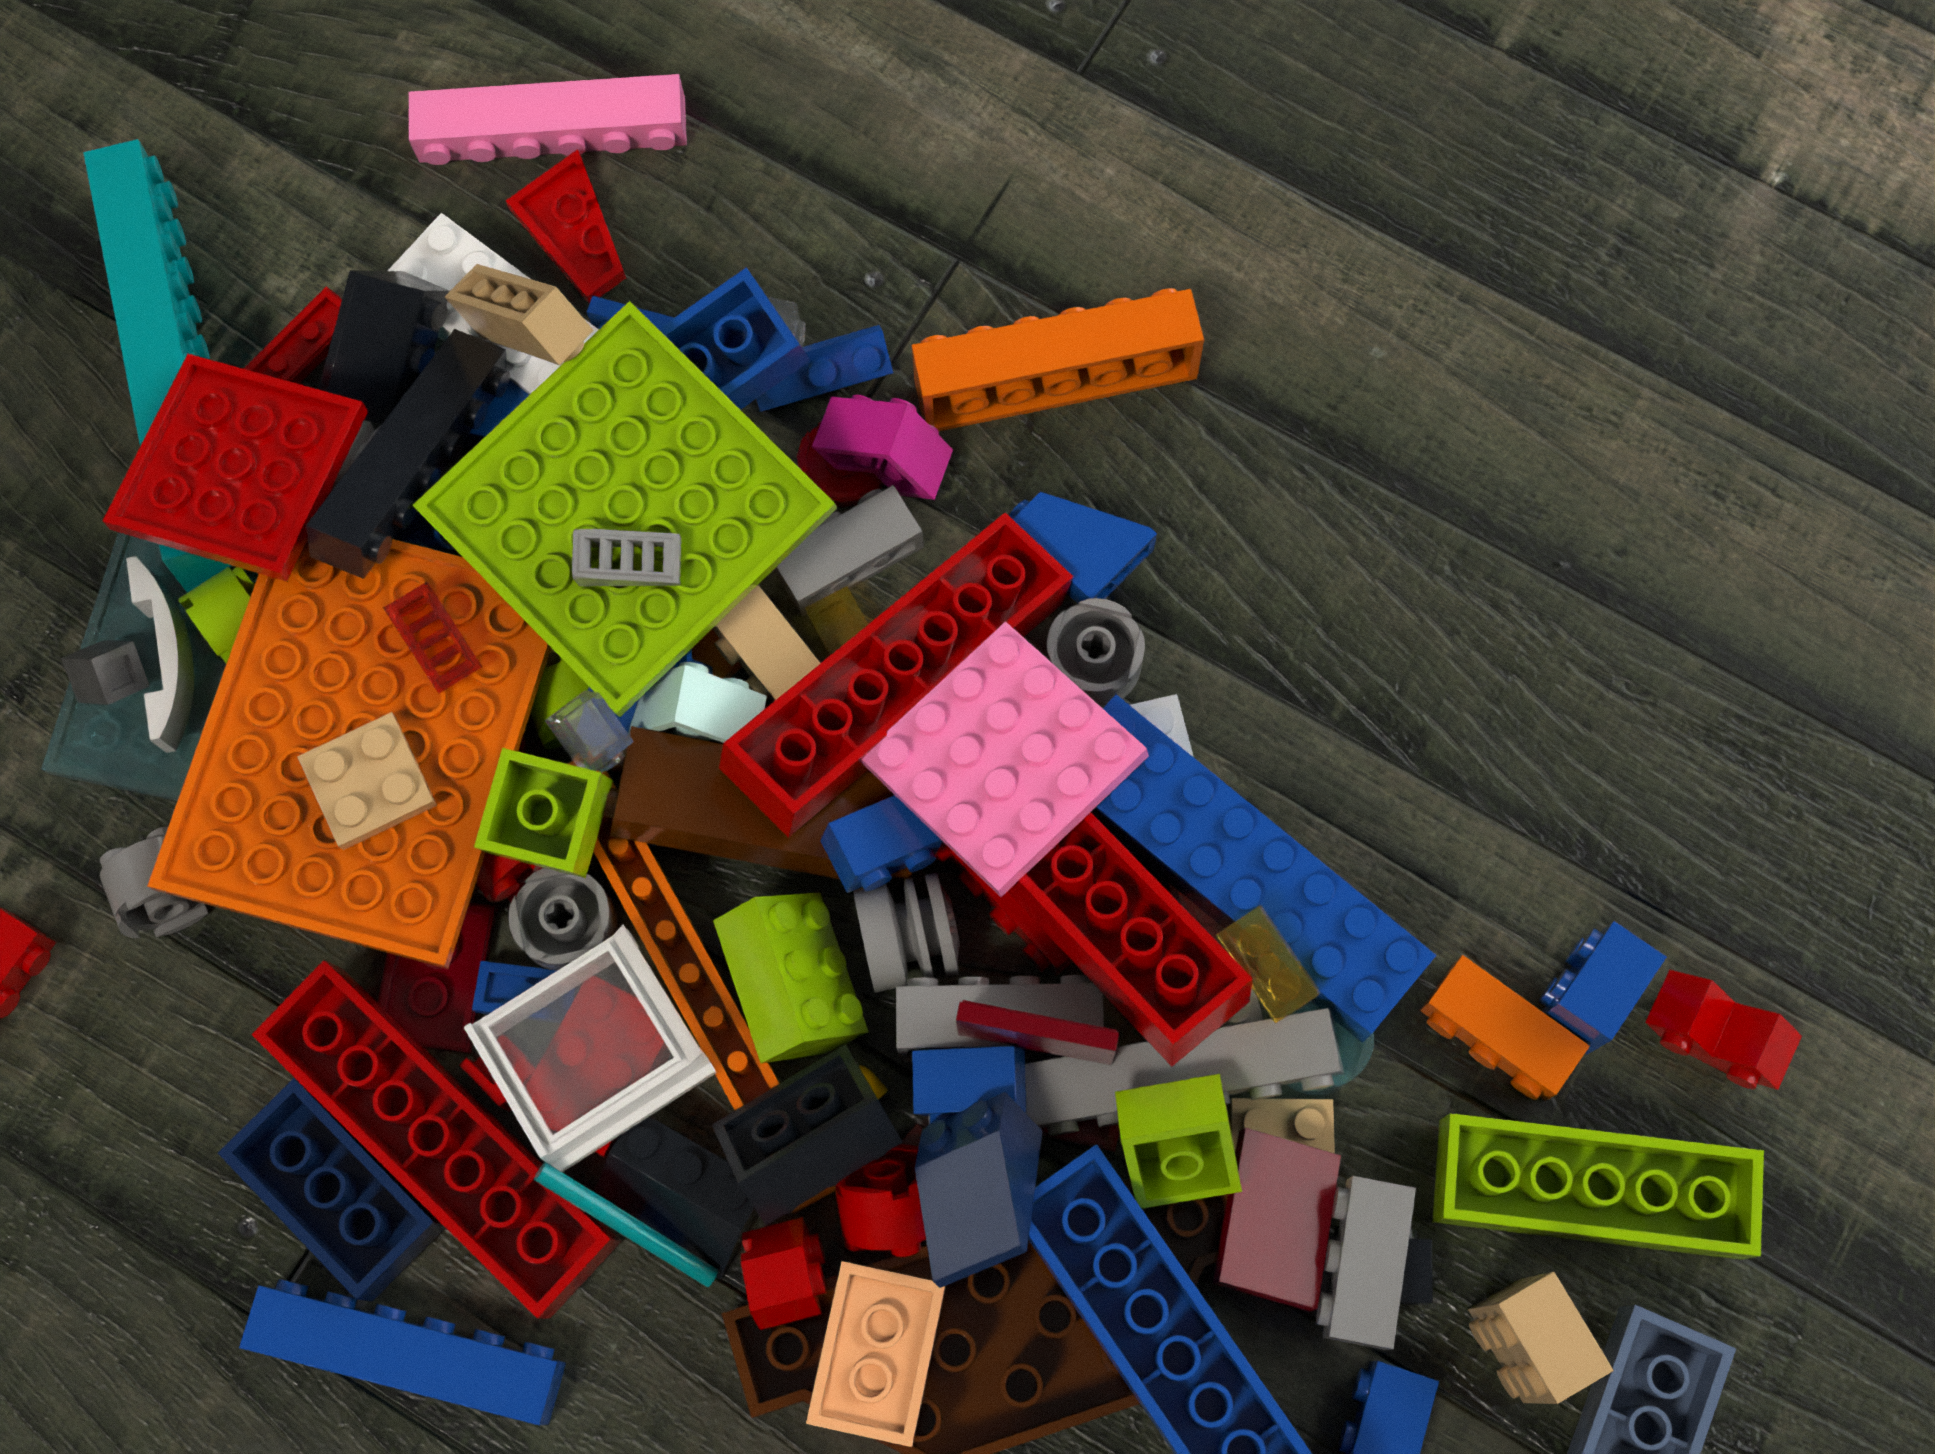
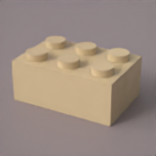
M1555 1272L1519 1279L1468 1309L1474 1321L1469 1323L1471 1332L1484 1351L1489 1349L1493 1351L1502 1368L1497 1370V1375L1505 1390L1513 1399L1519 1396L1523 1403L1558 1404L1614 1371Z

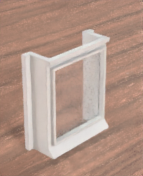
M624 925L612 937L474 1024L469 1023L464 1027L540 1159L561 1172L572 1167L717 1073L706 1054L698 1046L638 949L639 946L632 934Z

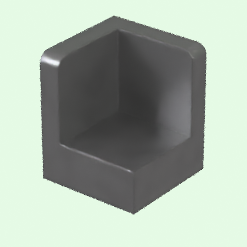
M104 640L61 658L79 703L109 705L149 687L133 641Z

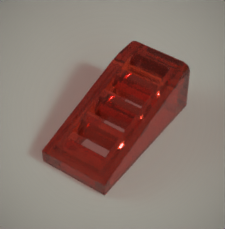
M428 582L423 583L383 607L385 614L438 694L482 668ZM428 604L432 611L407 626L402 618ZM436 620L440 622L443 628L417 642L413 634ZM449 636L454 644L428 659L424 651ZM460 653L465 661L439 676L435 667Z

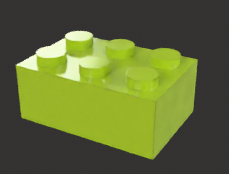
M821 893L754 897L713 920L760 1063L826 1054L868 1033L862 1006L852 986L846 968V960L840 951L830 922V914L823 902Z

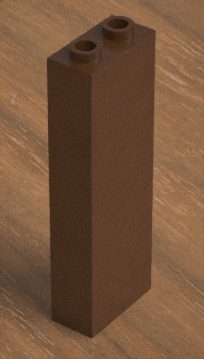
M631 726L628 744L622 742L617 744L612 771L622 773L619 789L611 788L607 795L603 817L613 819L610 836L840 879L820 841L828 823L892 797L894 794L875 775L865 772L788 838L719 769L723 744ZM907 867L891 874L892 879L886 885L889 889L903 891L905 878H910L912 872H909Z

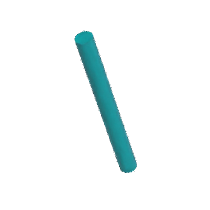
M544 1162L537 1171L534 1181L702 1285L709 1287L718 1274L717 1268L550 1164Z

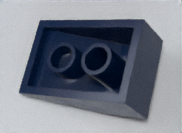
M1006 1092L986 1101L976 1102L968 1109L944 1120L934 1121L921 1131L915 1173L932 1280L939 1288L1027 1252L1043 1131Z

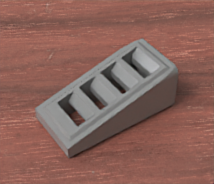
M605 529L573 530L572 578L579 586H680V534ZM599 547V569L591 568V548ZM613 547H621L620 570L612 569ZM634 547H642V571L633 570ZM654 547H663V572H654Z

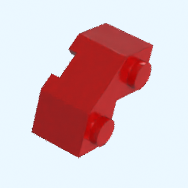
M1670 969L1645 1022L1661 1037L1660 1044L1666 1049L1680 1055H1690L1726 1073V1077L1733 1083L1753 1090L1756 1089L1757 1084L1779 1090L1802 1037L1781 1014L1735 1003L1713 980Z
M803 1217L742 1233V1244L746 1252L741 1253V1266L749 1310L758 1328L763 1330L822 1314L818 1295L827 1293L821 1268V1264H825V1255L819 1233L810 1235Z

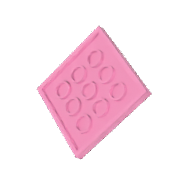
M1005 621L887 731V736L862 759V762L930 830L1002 897L1145 761L1149 755L1147 748Z

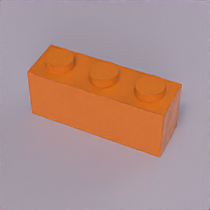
M1464 955L1453 963L1420 1010L1429 1017L1427 1024L1433 1030L1448 1039H1452L1454 1036L1471 1047L1468 1052L1476 1061L1489 1069L1494 1070L1496 1066L1513 1077L1511 1081L1512 1086L1533 1100H1537L1540 1097L1546 1101L1557 1095L1590 1047L1586 1042Z

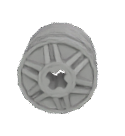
M937 872L924 874L929 896L919 899L916 896L913 878H905V902L896 904L886 884L868 892H865L863 888L853 890L875 993L894 989L896 986H907V962L918 961L923 976L925 978H934L930 957L942 956L946 977L959 975L957 961L960 941L951 899L940 884Z

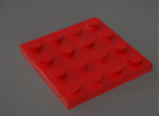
M187 354L102 521L110 530L287 582L308 539L306 525L328 497L368 410L362 401Z

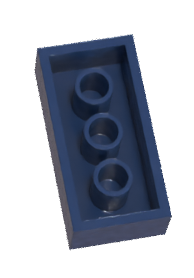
M295 1078L218 1152L224 1161L357 1300L373 1302L445 1229Z

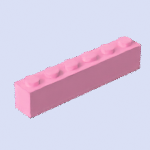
M679 74L409 92V142L419 163L427 162L433 165H443L449 161L470 159L477 162H488L500 157L533 159L539 155L546 154L569 156L577 149L580 155L584 152L592 151L623 153L629 149L638 148L668 150L674 146L687 145L685 95Z

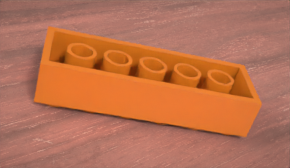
M1173 288L1163 289L1155 292L1151 297L1131 300L1130 298L1114 299L1105 306L1087 310L1083 307H1073L1062 311L1057 316L1042 319L1028 316L1016 320L1012 325L997 328L978 326L969 330L966 334L948 338L943 335L930 336L918 344L911 345L915 386L922 418L928 424L937 428L938 431L1194 380L1198 376L1204 337L1191 289L1177 291Z

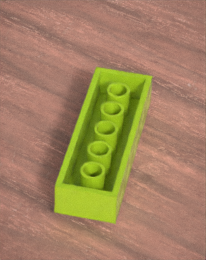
M1450 1113L1439 1120L1433 1223L1739 1260L1760 1257L1764 1150Z

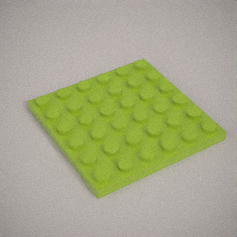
M630 301L584 343L583 349L576 357L564 362L413 504L415 509L619 717L638 701L837 509L836 504ZM605 529L680 534V586H579L572 578L573 530ZM599 547L591 548V568L599 569ZM613 547L612 569L620 570L621 547ZM634 547L633 570L642 571V547ZM654 547V572H663V547Z

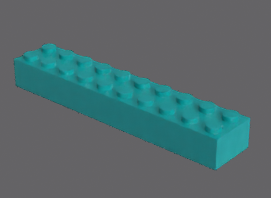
M139 139L86 151L83 154L138 439L141 446L187 354L210 359L205 339L202 334H197L195 325L202 322V316L194 295L190 296L187 285L194 284V278L187 258L181 257L180 247L186 245V239L179 220L173 218L172 209L178 208L176 193L170 181L164 182L162 169L155 155L148 156ZM159 544L162 561L187 593L229 566L231 570L236 568L232 565Z

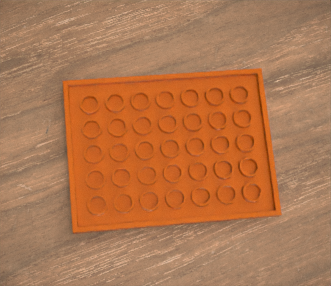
M307 539L287 582L258 574L147 887L158 892L448 969L486 853L474 848L499 757L502 748L514 751L519 750L551 647L461 556L393 539L386 559L381 564L375 563L367 576L362 579L310 557ZM392 712L403 731L437 806L342 850L336 843L297 756Z

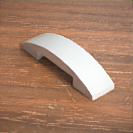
M136 556L126 558L132 603L148 618L154 617L163 690L144 694L150 741L166 753L177 751L183 738L193 700L194 663L190 638L182 614L165 585Z

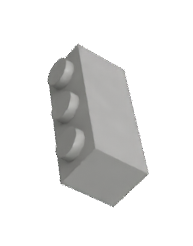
M894 485L884 491L875 489L861 497L857 506L843 514L840 512L832 513L774 569V572L801 616H804L924 548L923 532Z
M1357 1176L1347 1179L1345 1188H1336L1332 1218L1340 1219L1337 1240L1329 1239L1324 1264V1271L1332 1272L1329 1293L1321 1292L1316 1315V1324L1324 1326L1323 1338L1382 1350L1394 1349L1416 1188Z

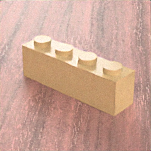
M476 264L445 296L446 300L481 338L557 365H561L563 362L576 357L584 347V340L594 331L556 286Z
M759 585L712 628L720 638L714 645L731 666L739 662L750 676L745 681L749 684V689L766 695V701L769 700L771 703L820 664Z

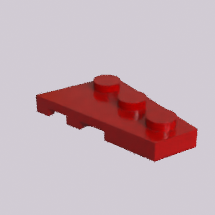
M578 149L506 200L512 214L589 304L592 296L601 297L626 279Z

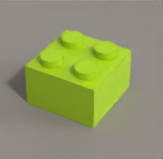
M502 748L474 848L492 855L586 878L603 819L607 795L613 780L601 772Z
M1220 1074L1115 1092L1121 1143L1134 1197L1141 1209L1242 1192Z

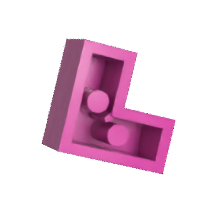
M853 395L852 398L831 397L812 448L835 469L874 473L888 488L894 485L900 496L935 500L953 449L939 436L938 429L928 424L916 412L917 408L910 402L899 398H892L889 402L874 401L862 395Z

